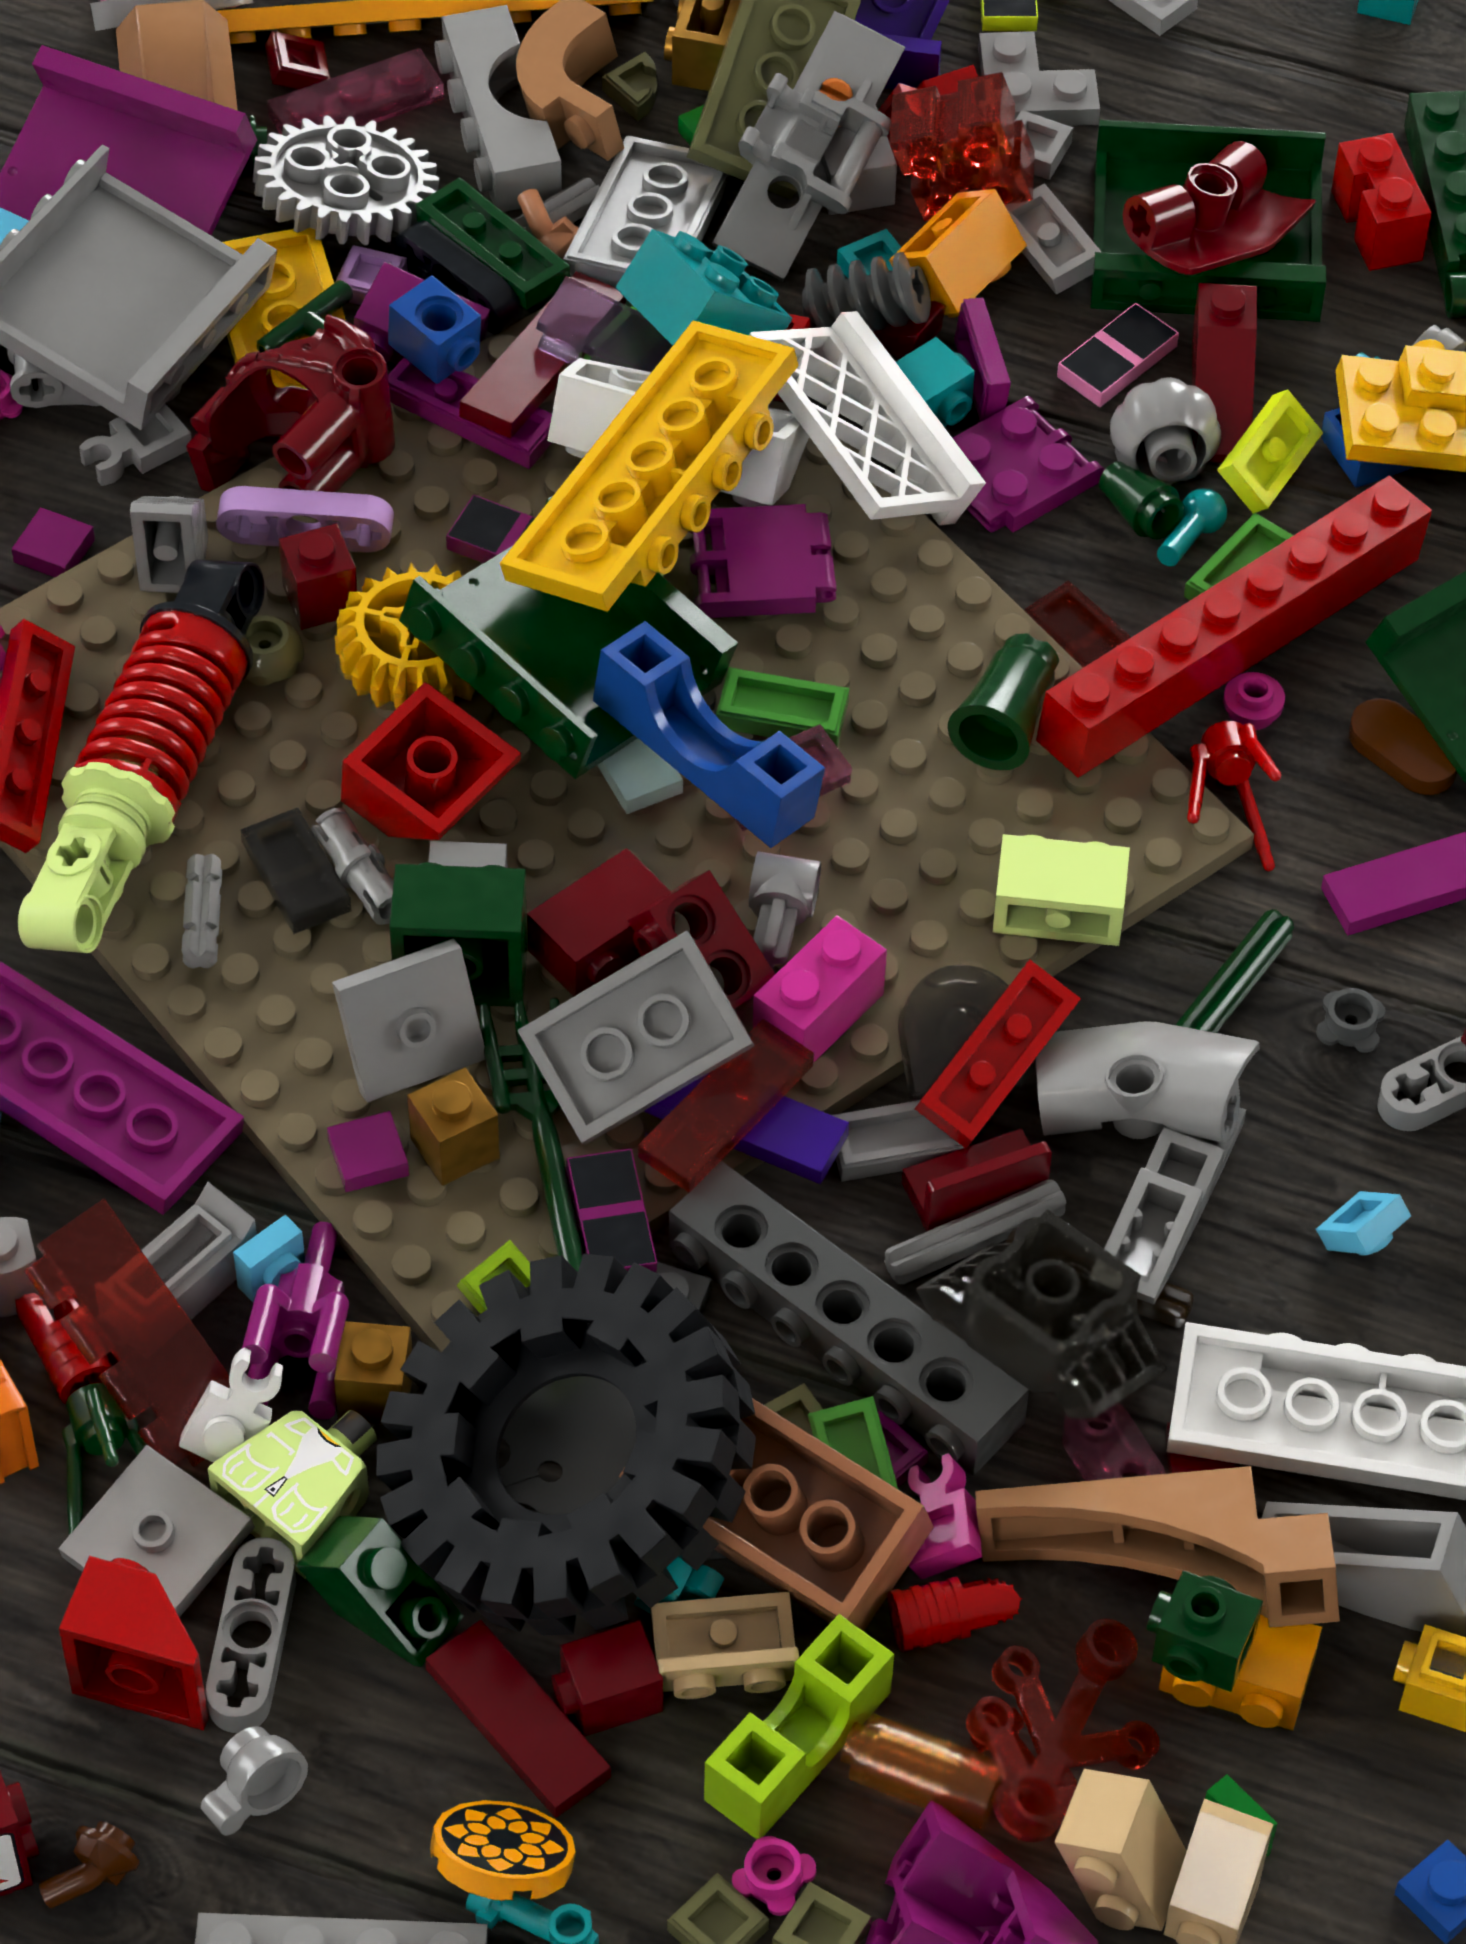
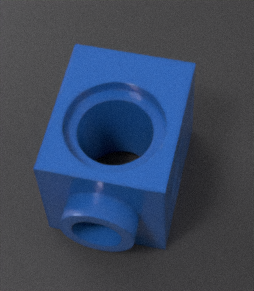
M433 275L389 305L388 344L434 383H440L455 371L465 370L480 354L481 315Z

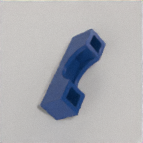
M644 621L600 651L593 702L770 848L774 847L815 817L825 767L781 731H778L765 741H754L744 738L729 729L713 713L702 697L693 676L690 657L650 624Z

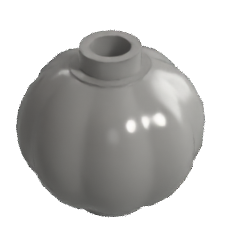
M1167 377L1152 383H1142L1127 393L1124 402L1116 408L1110 420V437L1115 446L1117 461H1121L1127 466L1171 485L1178 481H1187L1195 478L1204 470L1206 463L1212 459L1219 448L1221 428L1217 420L1216 408L1207 393L1196 386L1185 384L1180 379ZM1192 429L1198 432L1195 449L1192 442ZM1142 440L1144 442L1146 454L1140 446Z

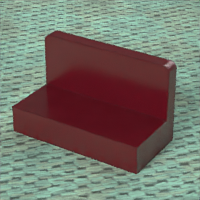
M1020 1128L968 1146L966 1149L962 1148L904 1168L902 1170L901 1183L927 1232L1044 1180H1048L1052 1152L1045 1141L1031 1145L1023 1129Z

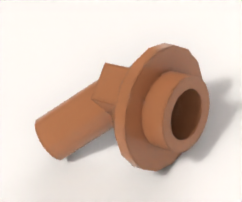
M528 189L523 191L517 197V201L533 236L563 259L579 227L575 226L566 216L552 223L538 190Z

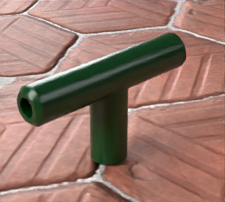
M336 281L257 340L258 351L262 353L269 349L279 348L283 344L298 340L304 335L311 337L318 328L324 329L326 315H332L352 300L353 291L351 287L344 281Z

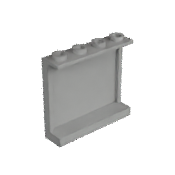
M102 144L87 161L80 159L71 167L65 178L64 185L53 196L46 194L40 199L31 215V220L20 231L13 229L3 239L0 245V345L142 430L270 287L277 249L257 238L242 255L106 173L110 148Z

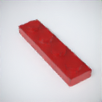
M23 619L10 630L0 683V841L24 853L33 849L41 840L75 652V645L26 619Z

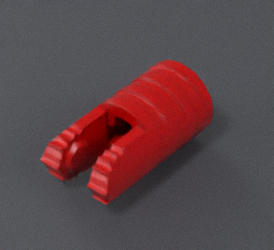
M71 1287L59 1289V1292L54 1294L52 1308L56 1317L55 1322L47 1306L43 1304V1299H40L39 1294H24L21 1298L15 1299L16 1312L64 1404H66L68 1397L74 1391L83 1386L93 1383L114 1385L117 1374Z
M952 1577L941 1582H928L923 1586H909L904 1590H890L888 1592V1608L897 1645L901 1652H905L916 1647H929L934 1643L943 1644L953 1639H966L971 1637V1630L996 1625L1000 1620L1004 1623L1007 1619L1013 1620V1616L1019 1614L1018 1609L1023 1598L1019 1597L1018 1593L1014 1590V1585H1007L1003 1580L998 1581V1578L993 1580L987 1578L984 1582L979 1579L961 1583L958 1577Z

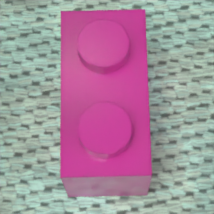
M836 915L754 994L752 1040L797 1072L803 1074L884 994L887 949Z

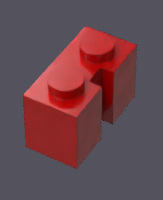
M1393 133L1339 143L1331 192L1346 223L1357 221L1354 240L1368 270L1372 271L1423 261L1431 211Z

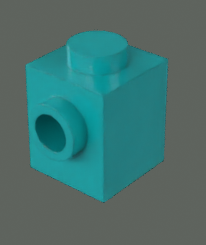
M937 337L896 361V364L944 427L959 423L972 410L975 370L972 369L970 363L962 354L953 352Z

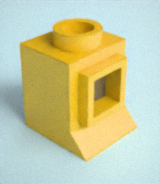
M1425 1624L1418 1644L1404 1641L1397 1662L1393 1681L1405 1684L1398 1710L1466 1732V1637Z

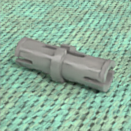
M332 808L325 811L316 819L318 825H312L311 831L335 864L336 877L344 887L352 888L376 924L384 925L390 923L394 881L384 867L385 858L375 844L369 845L364 840L343 808Z

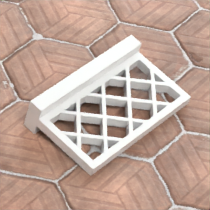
M857 311L841 312L831 327L750 332L749 336L795 349L799 366L780 389L778 395L870 520L931 514L938 525L955 524L986 482ZM808 370L809 372L826 380L827 382L831 383V386L829 387L826 384L818 381L817 379L809 376L808 374H806V371ZM807 396L827 406V409L825 410L812 403ZM841 414L863 426L862 430L839 418L838 415ZM839 439L858 449L859 453L857 454L843 446ZM871 457L894 469L895 474L872 462ZM871 483L891 493V497L882 498Z

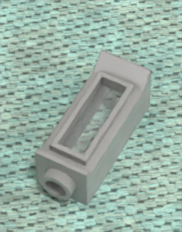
M207 1182L193 1206L102 1285L97 1282L93 1286L98 1311L96 1322L102 1333L116 1346L124 1347L127 1344L145 1360L149 1358L237 1279L233 1252L257 1235L255 1219L210 1182Z

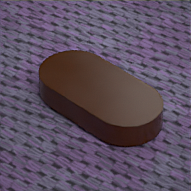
M1383 698L1364 701L1355 708L1350 722L1349 739L1353 747L1360 754L1412 792L1422 795H1435L1446 791L1452 786L1456 779L1457 771L1417 716L1399 703Z

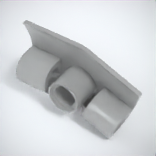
M1135 1022L1057 1031L1036 1057L1037 1090L1043 1135L1100 1130L1103 1127L1102 1122L1113 1121L1114 1127L1118 1132L1132 1139H1145L1155 1136L1162 1131L1163 1127H1166L1184 1135L1226 1143L1234 1132L1239 1114L1240 1090L1238 1079L1246 1065L1260 1049L1259 1042L1160 1022Z

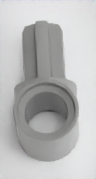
M758 851L756 854L749 890V908H752L753 913L758 917L753 939L771 968H774L775 964H784L787 961L795 926L803 923L807 917H813L819 891L821 861Z

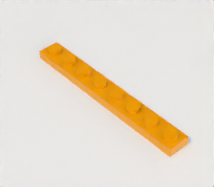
M353 0L218 10L217 12L228 20L230 44L256 42L255 31L278 30V32L312 38L311 27L333 26L334 36L367 34L366 23L388 22L389 32L422 30L421 19L442 18V16L503 5L508 6L513 23L532 22L531 11L548 10L560 0ZM654 0L584 1L593 6L608 5L609 16L642 14L641 3Z

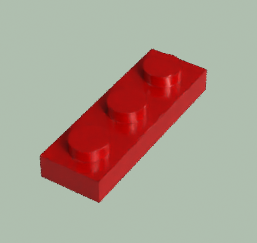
M1029 959L914 1109L966 1149L1081 998Z

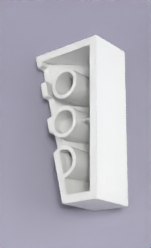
M578 358L559 374L547 441L563 445L569 454L584 458L651 372ZM768 407L774 423L770 443L762 451L752 449L742 462V474L737 486L732 491L720 490V492L733 495V500L741 505L753 507L773 506L789 489L809 435L791 411Z

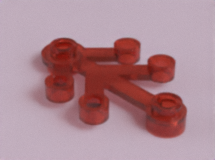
M1108 1618L1096 1620L1077 1641L1075 1653L1079 1671L1056 1718H1054L1039 1680L1040 1664L1033 1652L1022 1646H1010L1004 1650L993 1664V1680L1001 1690L1015 1696L1037 1752L1030 1770L1012 1732L1015 1716L1007 1702L999 1697L986 1696L980 1699L967 1715L966 1727L969 1734L978 1743L989 1747L1002 1780V1784L997 1788L993 1797L995 1816L1000 1825L1010 1835L1019 1840L1034 1843L1044 1841L1050 1838L1061 1825L1062 1817H1065L1077 1785L1063 1787L1057 1785L1063 1769L1118 1761L1128 1769L1138 1770L1144 1768L1159 1751L1160 1739L1157 1732L1149 1724L1139 1720L1130 1721L1119 1730L1080 1736L1106 1681H1114L1120 1678L1137 1657L1138 1645L1135 1636L1119 1621ZM1008 1664L1017 1666L1022 1671L1024 1677L1012 1672ZM982 1714L991 1716L997 1722L998 1728L990 1726ZM1128 1738L1137 1741L1141 1745L1143 1752L1133 1748ZM1111 1771V1772H1107V1773H1113V1774L1122 1775V1774H1120V1773H1118V1772H1112V1771ZM1022 1805L1028 1807L1032 1814L1028 1812Z

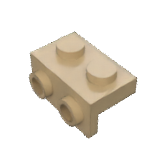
M789 1591L657 1603L650 1608L654 1656L659 1668V1674L663 1677V1692L674 1691V1696L680 1699H698L713 1695L716 1692V1687L744 1685V1690L747 1692L766 1693L780 1690L786 1686V1681H792L795 1661L799 1658V1650L795 1647Z

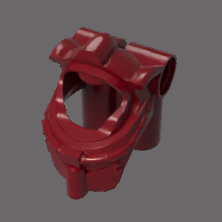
M329 314L325 317L324 329L318 328L311 337L290 341L279 348L269 349L262 353L256 351L245 354L244 357L240 358L233 365L226 377L227 386L221 387L190 419L193 428L208 438L214 450L223 455L238 452L263 437H281L273 445V454L276 460L288 472L278 485V488L337 492L359 468H368L369 464L383 461L391 455L395 448L394 423L385 359L376 351V345L368 333L342 318ZM271 369L288 375L307 389L296 386L276 387L272 380Z

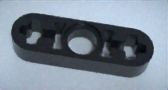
M420 220L396 236L395 244L400 256L407 258L408 269L415 276L426 280L433 275L453 293L490 309L487 326L488 332L499 334L522 318L523 309L512 287L502 277L429 222Z

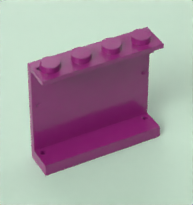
M41 45L32 65L43 87L0 172V207L30 221L31 215L40 199L46 194L53 196L64 185L65 178L71 167L80 159L87 161L103 144L110 148L106 173L212 236L257 142L256 135L246 113Z

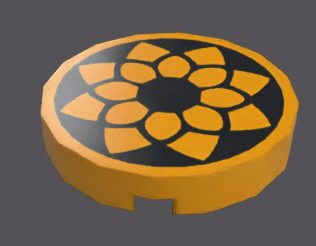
M490 1800L458 1804L443 1812L433 1827L430 1844L431 1858L432 1856L438 1858L437 1869L447 1881L468 1893L500 1901L512 1900L514 1891L524 1892L532 1890L530 1899L535 1900L547 1897L563 1888L572 1874L576 1853L572 1835L559 1821L537 1809L513 1802Z

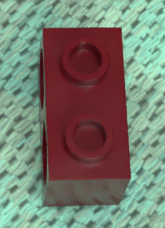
M710 870L684 882L627 920L635 932L633 934L635 946L640 955L644 956L678 936L672 928L671 916L673 911L682 914L686 918L690 927V934L707 964L717 969L722 975L724 993L733 1009L752 998L775 975Z

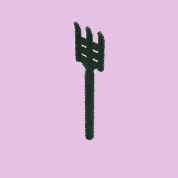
M558 998L550 999V1010L560 1005ZM517 1000L515 1002V1031L518 1044L502 1046L498 1044L490 1006L488 1003H482L480 1005V1028L485 1045L484 1056L496 1111L499 1114H506L515 1110L532 1121L533 1142L558 1256L562 1255L578 1272L584 1250L559 1134L552 1118L561 1106L551 1090L544 1091L543 1084L547 1082L517 1031L529 1023L524 1001ZM522 1062L523 1068L505 1070L503 1068V1063ZM527 1085L528 1092H508L509 1086Z

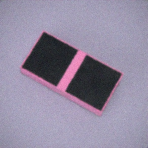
M1134 303L1058 363L1057 377L1095 405L1102 407L1175 349L1178 344L1179 332L1139 304Z

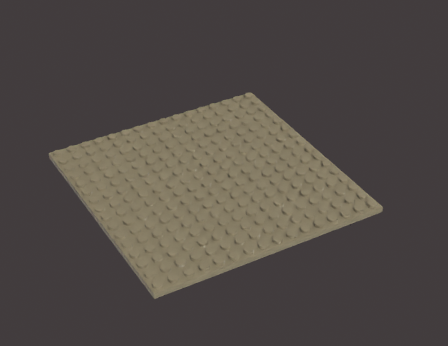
M626 299V307H625V309L620 313V315H621L626 309H628L629 307L633 306L627 299ZM543 308L512 324L501 333H496L480 342V354L463 371L480 379ZM557 387L543 401L539 408L550 413L553 412ZM771 401L768 405L771 408L790 411L783 402ZM390 402L395 432L394 450L383 461L369 464L368 468H359L337 491L339 493L377 496L388 502L394 511L391 540L384 549L376 552L349 551L356 567L357 592H362L365 577L381 582L387 567L397 575L406 573L411 562L418 572H428L437 564L442 572V576L446 577L458 570L462 576L483 563L447 550L446 535L473 494L537 517L544 508L547 499L557 492L583 458L569 454L563 445L552 443L531 469H527ZM809 437L789 489L774 505L806 504L807 513L822 512L828 515L832 545L831 556H833L837 587L836 600L816 603V613L711 619L738 642L729 667L849 688V702L837 749L794 742L825 767L816 813L812 820L770 848L682 774L680 775L683 778V793L626 814L597 765L577 779H574L558 763L547 757L538 745L511 721L504 718L498 709L475 690L471 701L455 696L454 703L521 752V760L440 840L388 837L341 802L342 761L396 710L394 702L390 701L376 708L374 701L371 699V693L358 696L356 689L352 685V680L344 678V673L340 669L339 655L335 651L336 621L304 630L300 629L283 587L279 546L236 543L222 536L216 527L220 497L227 489L236 486L278 488L279 483L288 472L278 463L274 456L198 498L204 499L208 530L205 560L256 563L262 571L265 587L263 603L256 616H275L292 625L299 633L303 642L304 659L298 663L296 672L288 679L273 682L267 686H257L245 679L240 683L229 708L224 712L221 725L215 730L213 742L207 747L203 762L198 766L195 779L189 784L187 796L180 802L182 804L173 823L175 828L171 836L164 843H156L146 847L140 864L131 870L124 885L123 893L115 903L103 928L101 940L91 954L210 1094L244 1116V1134L320 1222H329L333 1225L338 1235L337 1243L406 1324L411 1327L418 1338L424 1344L442 1353L451 1341L434 1322L459 1299L476 1316L480 1315L457 1288L460 1280L509 1240L514 1243L529 1262L558 1256L533 1142L532 1121L515 1110L506 1114L497 1113L500 1158L442 1186L410 1139L407 1095L456 1071L368 1103L359 1092L332 982L392 961L390 923L384 925L376 924L352 888L344 887L336 877L335 864L311 831L312 825H318L316 819L325 811L332 808H343L348 813L364 840L369 845L375 844L385 858L384 867L393 881L395 864L417 865L428 862L430 841L507 844L508 868L526 869L527 913L626 848L670 891L710 870L752 938L754 937L758 917L753 913L752 908H749V890L757 852L761 851L821 861V877L813 917H807L803 923L795 926L787 961L784 964H775L772 969L776 974L838 915L887 949L884 994L803 1074H800L752 1040L753 996L734 1010L755 1046L717 1069L830 1115L842 1113L979 1025L1029 959L1053 977L1103 945L992 933L1003 834L1016 836L1038 835L1046 839L1083 843L1097 841L1111 846L1130 847L1122 933L1251 850L1254 833L1206 787H1204L1199 821L1196 824L1189 823L1187 813L1192 773L1150 732L1079 778L1036 741L1040 717L1034 730L1029 755L1026 761L1019 767L1011 770H993L977 765L963 756L953 745L947 729L948 720L952 713L972 692L984 674L993 655L1003 648L1009 637L1015 634L1027 633L1037 640L1048 642L1055 649L1059 663L1054 670V686L1083 667L925 514L870 520ZM839 439L843 446L857 454L859 453L858 449ZM871 483L882 498L891 497V493ZM719 492L710 503L711 509L748 506L735 502L732 498L733 495ZM292 516L293 519L304 523L319 522L312 517ZM688 532L678 545L679 553L675 566L663 577L694 603L693 601L699 595L697 575H694L690 570L689 558L695 553L693 534ZM705 534L706 549L711 551L710 534ZM133 535L0 608V625L5 632V637L0 640V643L5 652L7 651L10 630L23 619L75 645L40 843L29 852L24 853L0 841L1 849L32 885H34L46 861L49 848L59 834L58 825L67 810L61 798L64 793L61 783L67 771L74 767L79 753L85 747L87 737L95 727L96 719L104 709L105 701L113 691L114 683L122 673L125 661L131 655L132 647L139 638L140 625L145 614L154 605L174 601L178 594L140 591ZM712 575L709 576L711 593H716L715 577ZM3 670L0 672V683ZM727 671L722 683L702 696L715 715ZM733 731L744 738L754 741H765L769 738ZM299 822L321 862L266 883L244 843ZM194 854L203 856L214 854L221 860L222 885L219 891L221 903L219 936L217 937L218 955L215 965L208 969L202 967L192 969L187 967L183 963V954L181 952L182 935L185 930L183 927L185 885L188 882L186 878L187 861ZM327 871L350 911L294 933L272 892ZM675 912V933L677 935L685 931L690 933V927L686 918L682 914ZM527 950L524 1004L528 1022L530 1023L550 1011L551 998H558L561 1005L573 998V996ZM709 966L724 991L722 975L717 969ZM475 1005L480 1024V1006ZM490 1006L499 1046L518 1044L515 1031V1007ZM486 1060L467 1066L466 1069L496 1111ZM521 1061L503 1063L504 1070L523 1068ZM547 1083L543 1084L544 1091L551 1090ZM527 1085L509 1086L508 1092H528ZM562 1108L552 1117L559 1134L565 1167L569 1157L632 1148L651 1235L669 1224V1211L721 1161L741 1176L764 1163L760 1159L644 1111L587 1145L580 1142ZM390 1111L408 1160L409 1176L345 1192L328 1142L327 1127Z

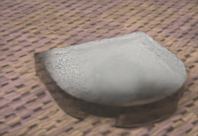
M951 965L931 972L911 991L900 1012L898 1022L899 1040L909 1100L922 1099L1008 988L1009 985L1003 979L980 967ZM1035 1061L1032 1062L1011 1091L1033 1089L1037 1085Z

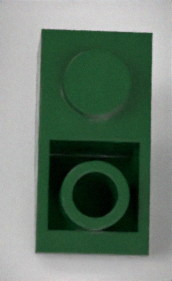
M338 1516L296 1564V1567L338 1616L413 1666L422 1667L425 1664V1658L435 1652L462 1620L463 1614L439 1585L418 1567L401 1546L402 1541L383 1518Z

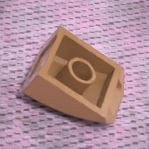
M204 0L136 5L117 27L116 38L119 69L121 72L238 111L228 20Z

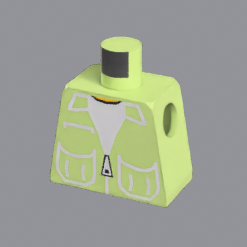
M353 1410L347 1411L327 1431L303 1411H291L208 1467L210 1489L252 1519L255 1528L250 1534L255 1538H273L284 1543L293 1554L296 1572L306 1579L296 1567V1564L338 1516L355 1517L368 1498L367 1466L359 1456L377 1440V1436L367 1420Z

